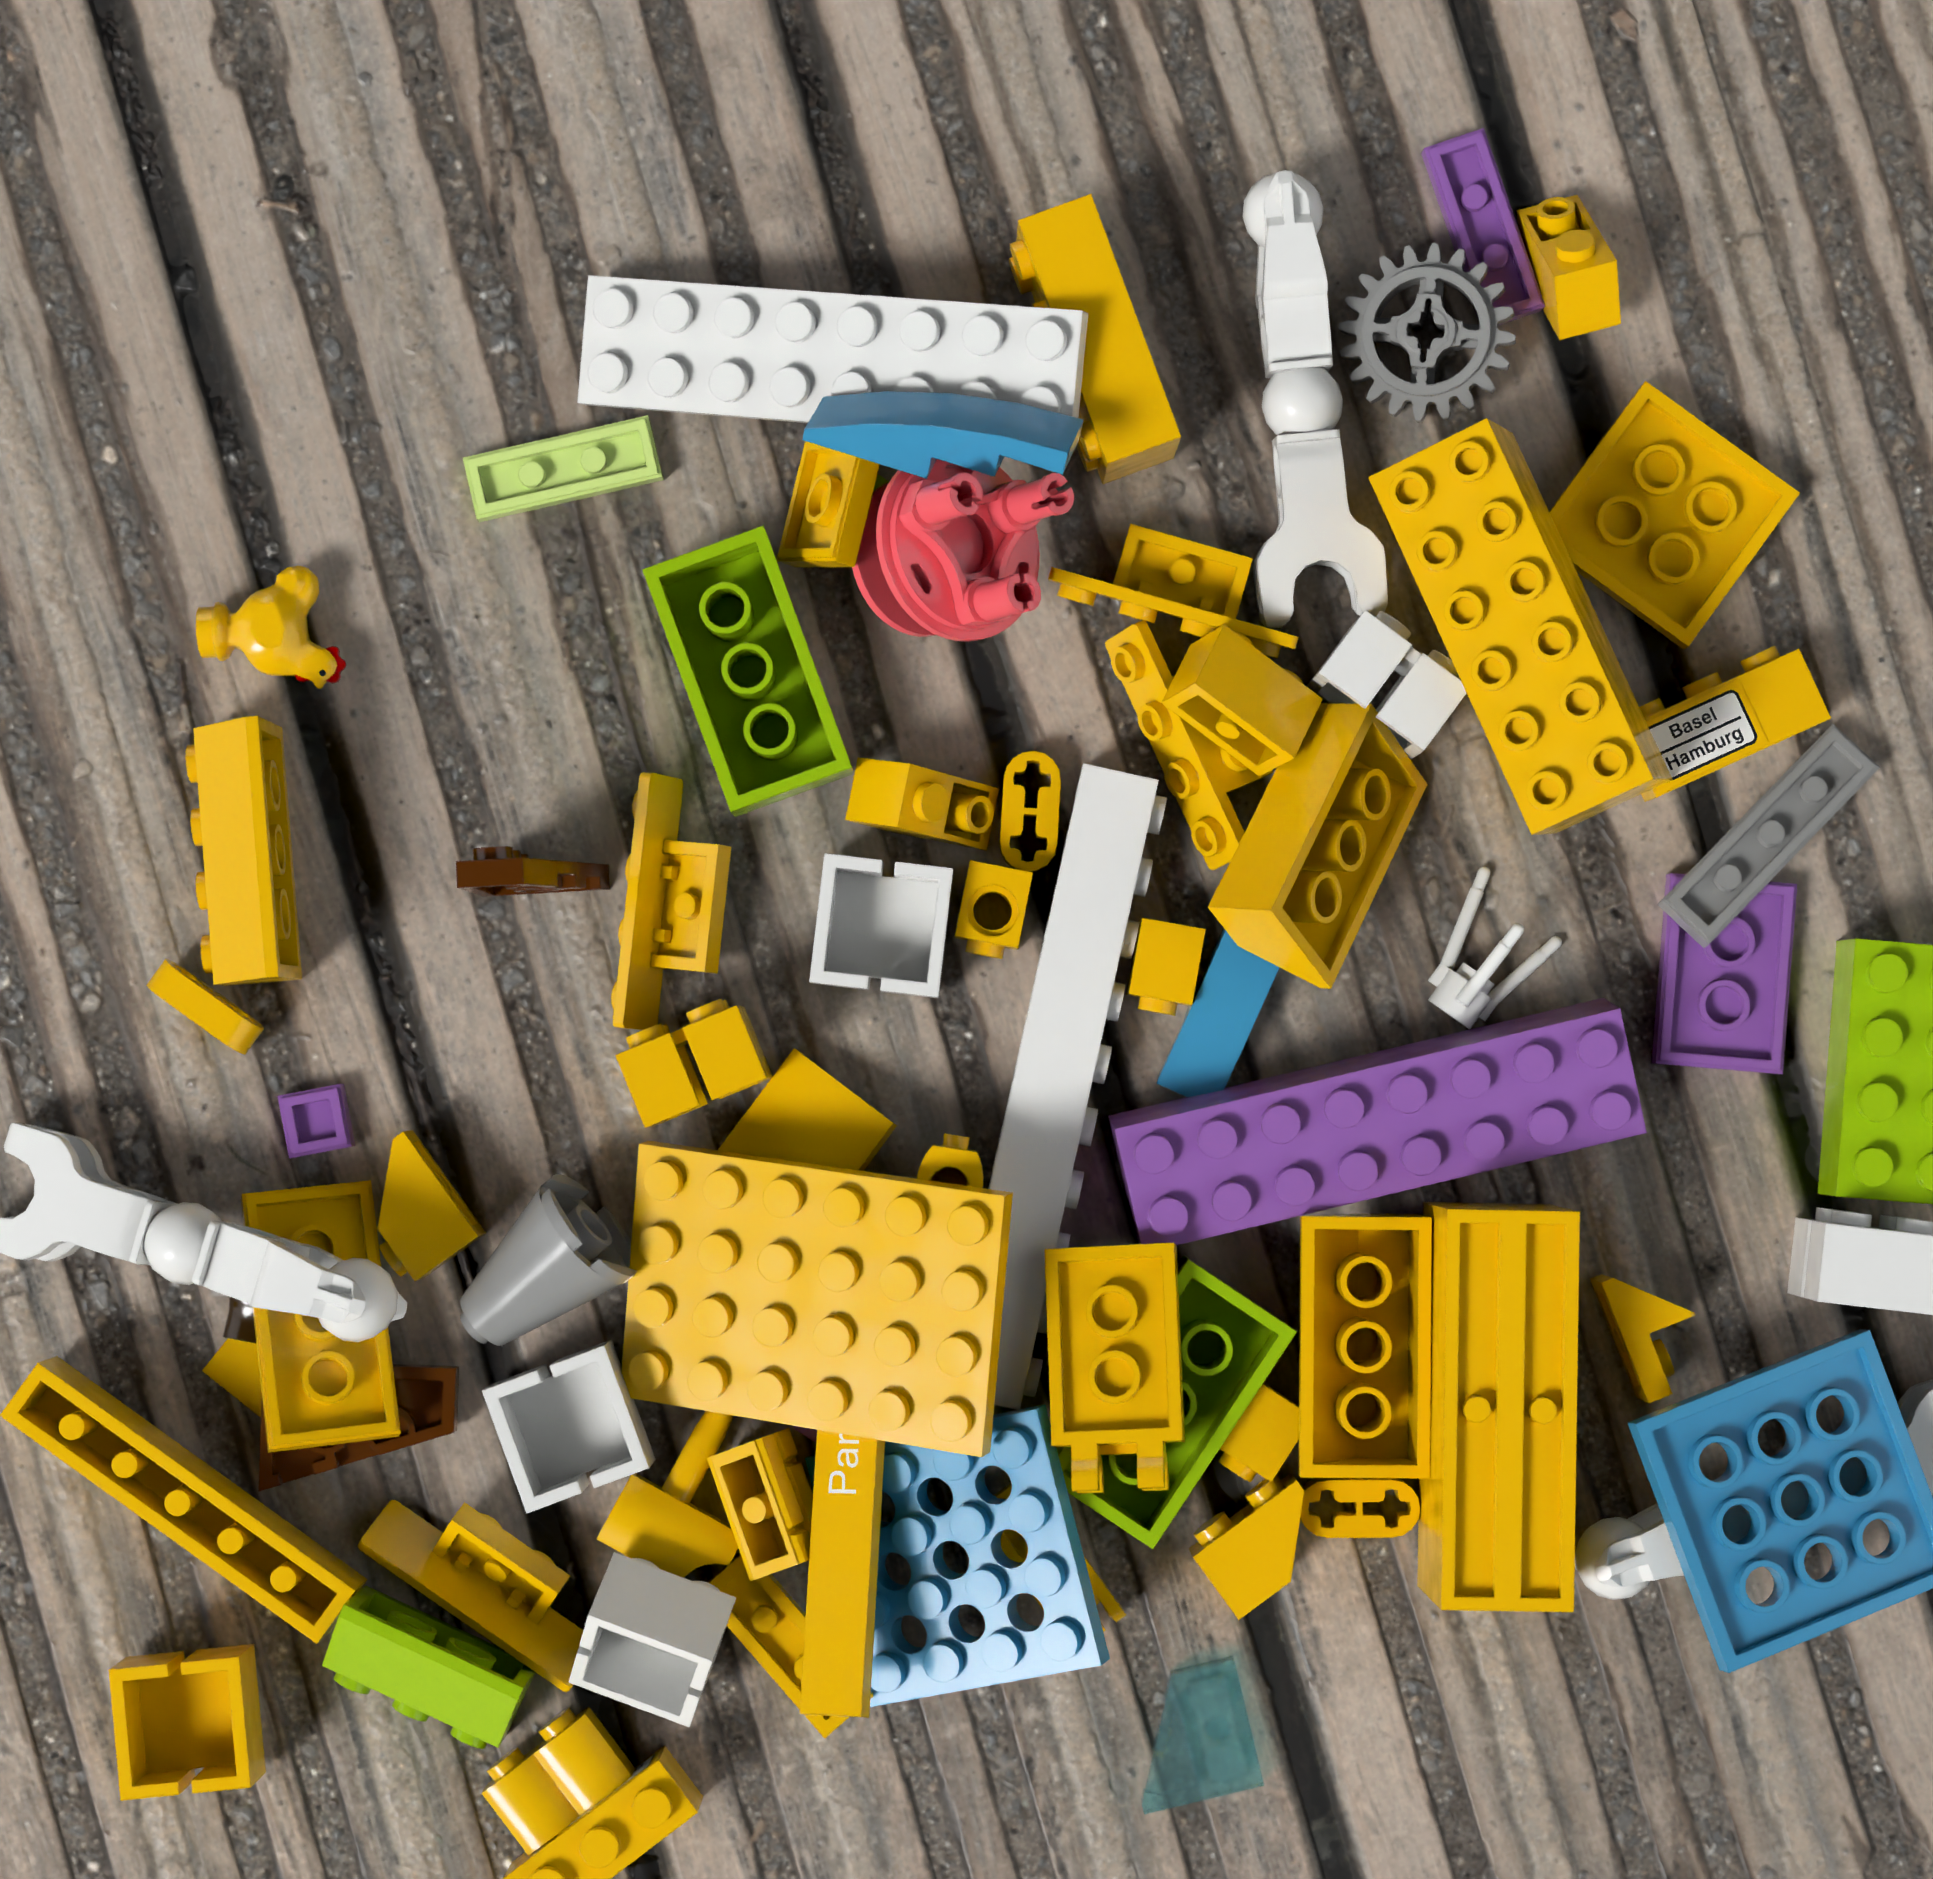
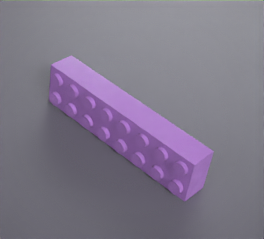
M1605 998L1224 1088L1222 1091L1185 1097L1109 1115L1139 1244L1174 1242L1176 1245L1647 1133L1621 1009Z

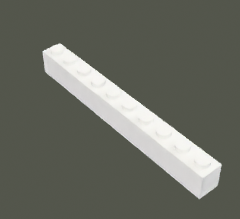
M1083 763L1080 771L988 1189L1013 1192L994 1405L1020 1410L1023 1395L1035 1398L1043 1360L1033 1358L1032 1352L1037 1332L1047 1334L1044 1249L1068 1248L1070 1234L1059 1232L1064 1207L1076 1209L1078 1205L1084 1172L1073 1169L1078 1144L1089 1147L1091 1145L1098 1109L1087 1107L1092 1082L1100 1084L1105 1082L1112 1047L1101 1044L1106 1019L1118 1021L1126 984L1114 982L1120 957L1132 958L1139 928V922L1128 920L1133 895L1145 897L1153 865L1152 859L1142 857L1147 832L1159 835L1167 797L1156 795L1159 781L1157 779Z

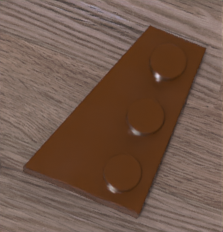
M510 846L474 848L473 860L456 861L457 888L482 897L610 890L609 864L529 858L528 854H521L520 850H513V847Z
M393 1364L401 1431L399 1437L268 1453L262 1400L258 1492L306 1476L336 1469L349 1463L454 1433L457 1431L459 1366Z

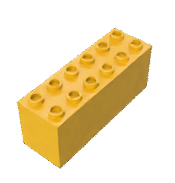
M1486 418L1368 477L1531 835L1558 833L1673 780L1512 432Z
M1423 1202V1215L1432 1217L1430 1479H1419V1503L1421 1509L1418 1520L1417 1586L1440 1610L1574 1612L1580 1212L1551 1204Z

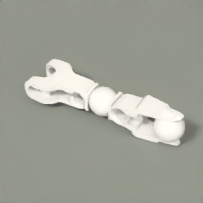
M1283 170L1263 176L1251 186L1243 206V220L1246 230L1258 244L1255 301L1256 308L1258 309L1265 378H1270L1263 391L1262 410L1266 423L1277 435L1272 440L1279 525L1274 535L1262 545L1253 562V579L1259 619L1264 627L1269 629L1282 628L1290 620L1294 612L1293 595L1295 579L1303 569L1313 565L1332 567L1344 577L1350 594L1352 609L1357 615L1360 616L1366 610L1376 617L1380 611L1385 612L1388 605L1384 546L1369 528L1356 522L1350 514L1340 429H1334L1342 414L1343 398L1338 383L1328 372L1333 366L1327 296L1328 281L1316 236L1322 226L1324 207L1319 192L1311 182L1293 173L1291 170Z
M10 1124L4 1150L29 1166L35 1179L34 1197L26 1211L16 1217L0 1218V1253L20 1260L38 1259L53 1262L74 1254L80 1247H84L137 1265H151L154 1271L174 1284L190 1285L194 1283L249 1303L250 1306L316 1317L319 1319L322 1327L343 1341L361 1342L373 1338L385 1330L391 1321L403 1318L406 1313L408 1303L397 1291L390 1274L368 1259L350 1258L342 1260L321 1248L309 1244L299 1243L235 1222L221 1221L220 1217L199 1203L182 1202L177 1204L111 1180L105 1173L102 1159L90 1141L37 1125Z
M1932 1379L1911 1386L1899 1400L1898 1406L1933 1497ZM1850 1458L1842 1465L1839 1479L1841 1486L1848 1494L1857 1493L1866 1482V1469L1858 1458ZM1791 1482L1782 1492V1508L1790 1518H1796L1804 1513L1809 1502L1808 1491L1801 1482ZM1657 1503L1628 1519L1614 1517L1596 1522L1584 1531L1576 1547L1575 1568L1584 1585L1597 1596L1611 1600L1633 1597L1645 1589L1650 1581L1684 1575ZM1740 1504L1728 1509L1722 1521L1723 1531L1732 1542L1743 1539L1749 1532L1751 1525L1748 1511Z

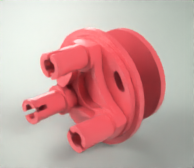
M939 459L936 460L927 479L898 470L890 482L883 484L873 491L856 565L852 567L858 588L873 612L882 621L899 632L917 637L937 635L945 639L964 642L978 641L997 635L1010 627L1022 613L1035 610L1039 606L1041 589L1037 578L1040 552L1036 525L1041 519L1069 512L1074 503L1072 488L1060 491L1056 489L1068 482L1059 473H1050L1040 479L1026 483L1025 480L1013 481L1000 467L994 477Z

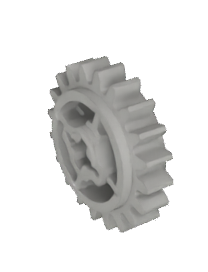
M1432 243L1426 261L1419 262L1414 250L1408 245L1404 247V265L1400 268L1395 267L1393 262L1384 255L1379 258L1380 266L1384 273V277L1378 281L1370 275L1361 273L1359 279L1366 291H1368V296L1365 299L1346 296L1345 303L1350 309L1358 313L1359 317L1357 320L1339 323L1338 329L1346 335L1356 336L1357 341L1340 350V354L1343 359L1362 360V364L1349 376L1354 384L1374 379V383L1366 397L1371 404L1382 399L1384 395L1390 394L1392 396L1389 402V414L1397 417L1404 409L1406 403H1413V414L1417 423H1423L1427 415L1428 406L1435 404L1444 421L1450 420V402L1453 399H1459L1462 405L1470 411L1475 409L1474 399L1470 392L1474 386L1488 393H1494L1496 390L1490 377L1486 375L1488 369L1509 370V362L1503 356L1497 354L1496 349L1516 344V336L1510 332L1498 330V325L1509 321L1515 314L1512 307H1493V303L1505 292V287L1502 282L1491 284L1485 288L1481 286L1488 272V265L1484 262L1475 266L1470 272L1463 271L1466 253L1463 249L1459 248L1453 254L1449 263H1442V255L1438 243ZM1420 284L1419 294L1416 296L1415 303L1407 312L1400 316H1392V318H1380L1384 308L1394 296L1406 288ZM1444 285L1456 289L1471 302L1478 314L1479 324H1465L1462 321L1453 319L1446 313L1443 301ZM1431 305L1434 323L1438 330L1445 331L1443 338H1434L1432 340L1430 349H1427L1426 361L1423 362L1424 354L1421 350V344L1416 337L1410 336L1412 329H1421L1423 327L1424 318H1428V308ZM1376 342L1392 343V345L1401 347L1409 354L1412 367L1410 382L1398 378L1383 365L1378 354ZM1476 349L1469 363L1458 374L1448 380L1435 384L1436 372H1438L1439 365L1445 356L1454 351Z

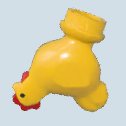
M293 566L284 569L277 575L274 585L258 590L250 595L236 613H232L227 605L222 602H216L211 607H198L196 639L202 658L217 657L219 661H225L232 655L234 649H239L259 672L270 676H295L299 682H313L318 689H321L327 682L332 684L339 682L340 674L346 668V661L340 657L338 647L324 648L311 642L309 639L307 615L316 602L320 591L318 577L307 567Z

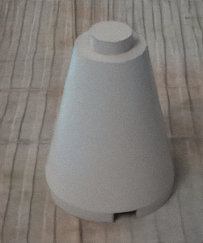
M555 1174L543 1183L462 1295L460 1304L463 1313L460 1315V1320L466 1331L476 1341L483 1344L489 1341L494 1345L503 1346L626 1283L637 1272V1270L629 1268L631 1241L628 1235L605 1206L595 1213L581 1200L589 1191L577 1181L565 1175Z

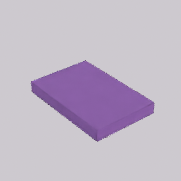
M1666 874L1665 896L1686 874ZM1769 882L1705 948L1697 943L1663 911L1651 1063L1783 1074L1797 884Z

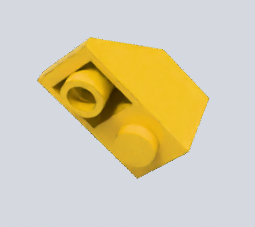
M1579 196L1553 197L1542 201L1538 205L1517 210V221L1523 243L1545 304L1543 311L1559 340L1620 325L1617 260Z
M858 757L845 820L889 832L987 851L999 788L910 763Z
M1291 1473L1282 1480L1277 1475L1272 1482L1267 1479L1262 1480L1245 1495L1249 1501L1247 1506L1230 1518H1228L1225 1512L1215 1515L1201 1525L1193 1534L1198 1542L1189 1548L1192 1557L1238 1620L1291 1582L1304 1498V1489Z

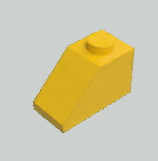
M413 1130L403 1131L392 1139L377 1228L385 1242L379 1245V1249L388 1264L400 1277L409 1273L414 1281H418L428 1276L481 1238L486 1232Z

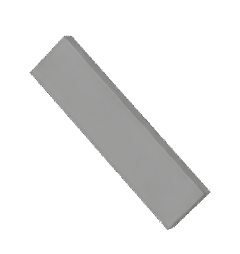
M1832 724L1657 905L1703 948L1707 947L1864 785L1880 766L1839 728Z

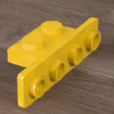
M1134 524L1129 526L1113 584L1051 567L1048 581L1060 584L1057 593L1059 597L1094 606L1096 596L1100 595L1121 601L1119 614L1154 624L1157 614L1160 612L1183 619L1179 631L1199 637H1204L1225 624L1233 631L1245 635L1252 641L1255 648L1269 657L1278 658L1281 647L1295 650L1299 638L1236 619L1253 558Z
M1142 620L1105 642V647L1111 658L1112 669L1117 678L1122 681L1135 709L1139 727L1142 733L1149 739L1162 767L1166 785L1176 797L1190 827L1193 843L1203 855L1208 868L1215 870L1230 863L1245 833L1227 793L1260 780L1273 773V771L1271 770L1259 777L1161 703L1174 676L1171 675L1147 622Z
M642 772L640 774L638 790L632 802L634 829L631 854L625 866V876L628 883L625 911L618 930V939L621 946L618 976L611 994L614 1010L613 1026L618 1028L644 1030L658 1024L663 968L718 974L731 847L720 844L677 841L683 781L679 778L657 773Z
M396 1500L389 1501L358 1543L359 1550L563 1692L570 1691L574 1684L568 1681L579 1649L583 1630L550 1607L570 1575L557 1567L546 1554L531 1549L505 1531L494 1518L478 1512L465 1502L451 1519L445 1531L441 1532Z

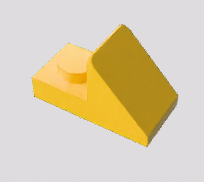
M1601 1274L1591 1278V1283L1636 1397L1647 1403H1652L1672 1395L1673 1393L1667 1381V1377L1675 1374L1671 1358L1662 1340L1652 1341L1649 1334L1693 1317L1696 1314L1612 1277Z

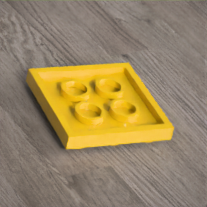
M1645 381L1552 506L1549 513L1576 571L1679 647L1685 649L1695 639L1799 496L1800 492Z

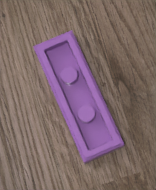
M1484 128L1425 147L1421 155L1455 252L1460 248L1466 253L1463 271L1470 272L1475 266L1484 262L1488 265V272L1481 286L1485 288L1491 284L1503 283L1505 292L1493 303V307L1513 308L1515 316L1505 323L1542 311L1545 308V304Z

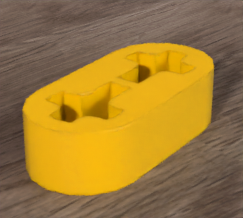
M1037 751L1022 752L1014 757L1006 767L1003 779L1000 827L1001 855L1005 862L1013 869L1028 872H1037L1050 863L1055 855L1058 840L1061 790L1060 770L1053 759L1045 753ZM1028 763L1039 764L1040 774L1050 776V787L1044 786L1038 791L1037 808H1025V789L1021 785H1014V774H1024ZM1024 816L1036 817V837L1046 839L1047 843L1046 850L1036 851L1033 861L1030 862L1021 860L1020 850L1010 848V838L1020 837L1022 834Z
M169 959L163 961L146 985L169 1005L222 1043L245 1055L264 1030V1027L248 1013L188 970Z
M1314 1478L1302 1487L1304 1489V1498L1300 1520L1306 1529L1316 1536L1325 1538H1393L1403 1536L1412 1530L1419 1520L1421 1509L1419 1498L1414 1490L1399 1478ZM1331 1490V1495L1337 1502H1353V1511H1337L1332 1513L1331 1523L1321 1524L1318 1514L1309 1512L1308 1508L1309 1503L1320 1501L1321 1491ZM1386 1490H1394L1395 1496L1400 1501L1407 1502L1406 1511L1396 1512L1394 1523L1390 1524L1385 1523L1384 1516L1379 1512L1363 1511V1502L1384 1501Z

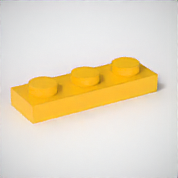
M739 1554L731 1561L729 1566L726 1565L707 1583L714 1585L720 1592L737 1597L727 1627L800 1710L806 1613L772 1574L750 1581L741 1554ZM805 1715L824 1738L829 1736L849 1718L843 1716Z

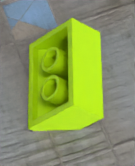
M366 1585L343 1605L322 1666L336 1672L333 1679L341 1686L360 1694H369L371 1689L394 1699L392 1707L399 1713L422 1722H426L428 1717L431 1716L452 1726L450 1734L454 1738L479 1749H485L487 1743L497 1748L500 1746L536 1673L503 1649Z

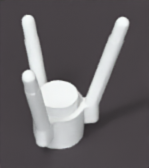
M1486 866L1479 868L1442 960L1428 979L1430 983L1437 987L1428 1000L1468 1029H1471L1478 1018L1486 1021L1498 1003L1562 945L1561 938L1553 936L1489 992L1495 985L1489 978L1524 932V926L1516 923L1510 928L1504 938L1499 941L1477 971L1464 962L1456 972L1453 971L1490 876V869Z

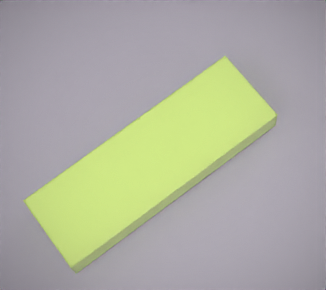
M648 415L463 457L475 515L479 523L664 480Z

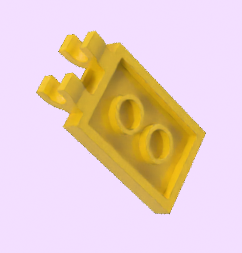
M1173 1242L1044 1249L1051 1446L1071 1447L1072 1491L1078 1494L1104 1493L1101 1455L1137 1454L1138 1489H1142V1491L1169 1490L1165 1443L1185 1442L1176 1244Z

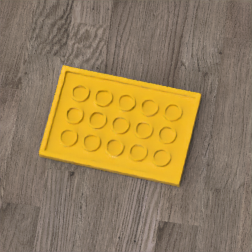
M656 1141L639 1143L629 1266L630 1269L637 1270V1272L628 1280L621 1370L630 1397L632 1399L976 1457L985 1456L991 1450L1013 1192Z

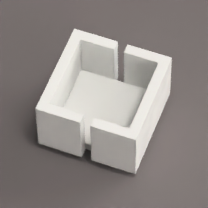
M1365 610L1352 624L1307 687L1328 703L1359 704L1365 709L1392 672H1397L1401 676L1377 707L1376 711L1378 714L1375 717L1388 726L1411 760L1426 749L1466 695V691L1451 659L1436 650H1432L1428 656L1424 653H1419L1407 641L1411 632L1402 623L1383 611H1380L1374 617Z
M824 853L809 982L819 985L869 990L870 979L877 978L881 979V992L939 998L953 868L895 862V878L883 876V860Z
M1816 1207L1815 1220L1795 1217L1787 1293L1817 1302L1933 1315V1222L1880 1215L1879 1227L1871 1226L1872 1215L1819 1207Z
M612 1339L556 1360L549 1365L552 1372L551 1376L546 1364L495 1382L482 1390L526 1514L581 1494L590 1484L586 1472L595 1470L590 1475L593 1487L597 1488L648 1469L656 1460L635 1401L630 1397L621 1372L622 1366Z
M614 1552L589 1611L568 1682L690 1727L737 1597L720 1592L718 1588L710 1583L691 1581L661 1570L648 1560L629 1558Z

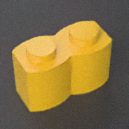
M569 1707L538 1731L544 1741L525 1755L516 1747L487 1770V1773L493 1780L485 1786L482 1795L528 1856L554 1838L579 1816L610 1795L633 1775L635 1767L590 1707H587L576 1716Z

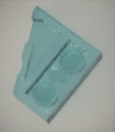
M1233 1656L1171 1670L1163 1700V1712L1160 1724L1157 1726L1152 1748L1153 1755L1148 1777L1141 1796L1144 1815L1264 1786Z

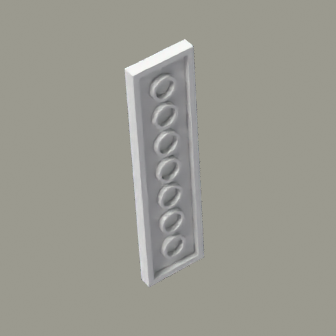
M588 275L577 403L589 406L808 423L823 397L894 391L953 393L1016 402L1078 418L1088 313L1082 310Z

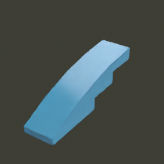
M883 391L823 397L804 429L802 440L926 479L937 459L995 477L1004 457L1063 475L1079 441L1084 419L1016 402L953 393Z
M1224 928L1195 991L1193 1004L1188 1007L1182 1026L1162 1066L1156 1083L1186 1097L1224 1090L1279 970L1278 966L1240 948Z

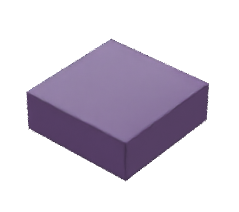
M344 1084L278 1096L289 1159L355 1146Z

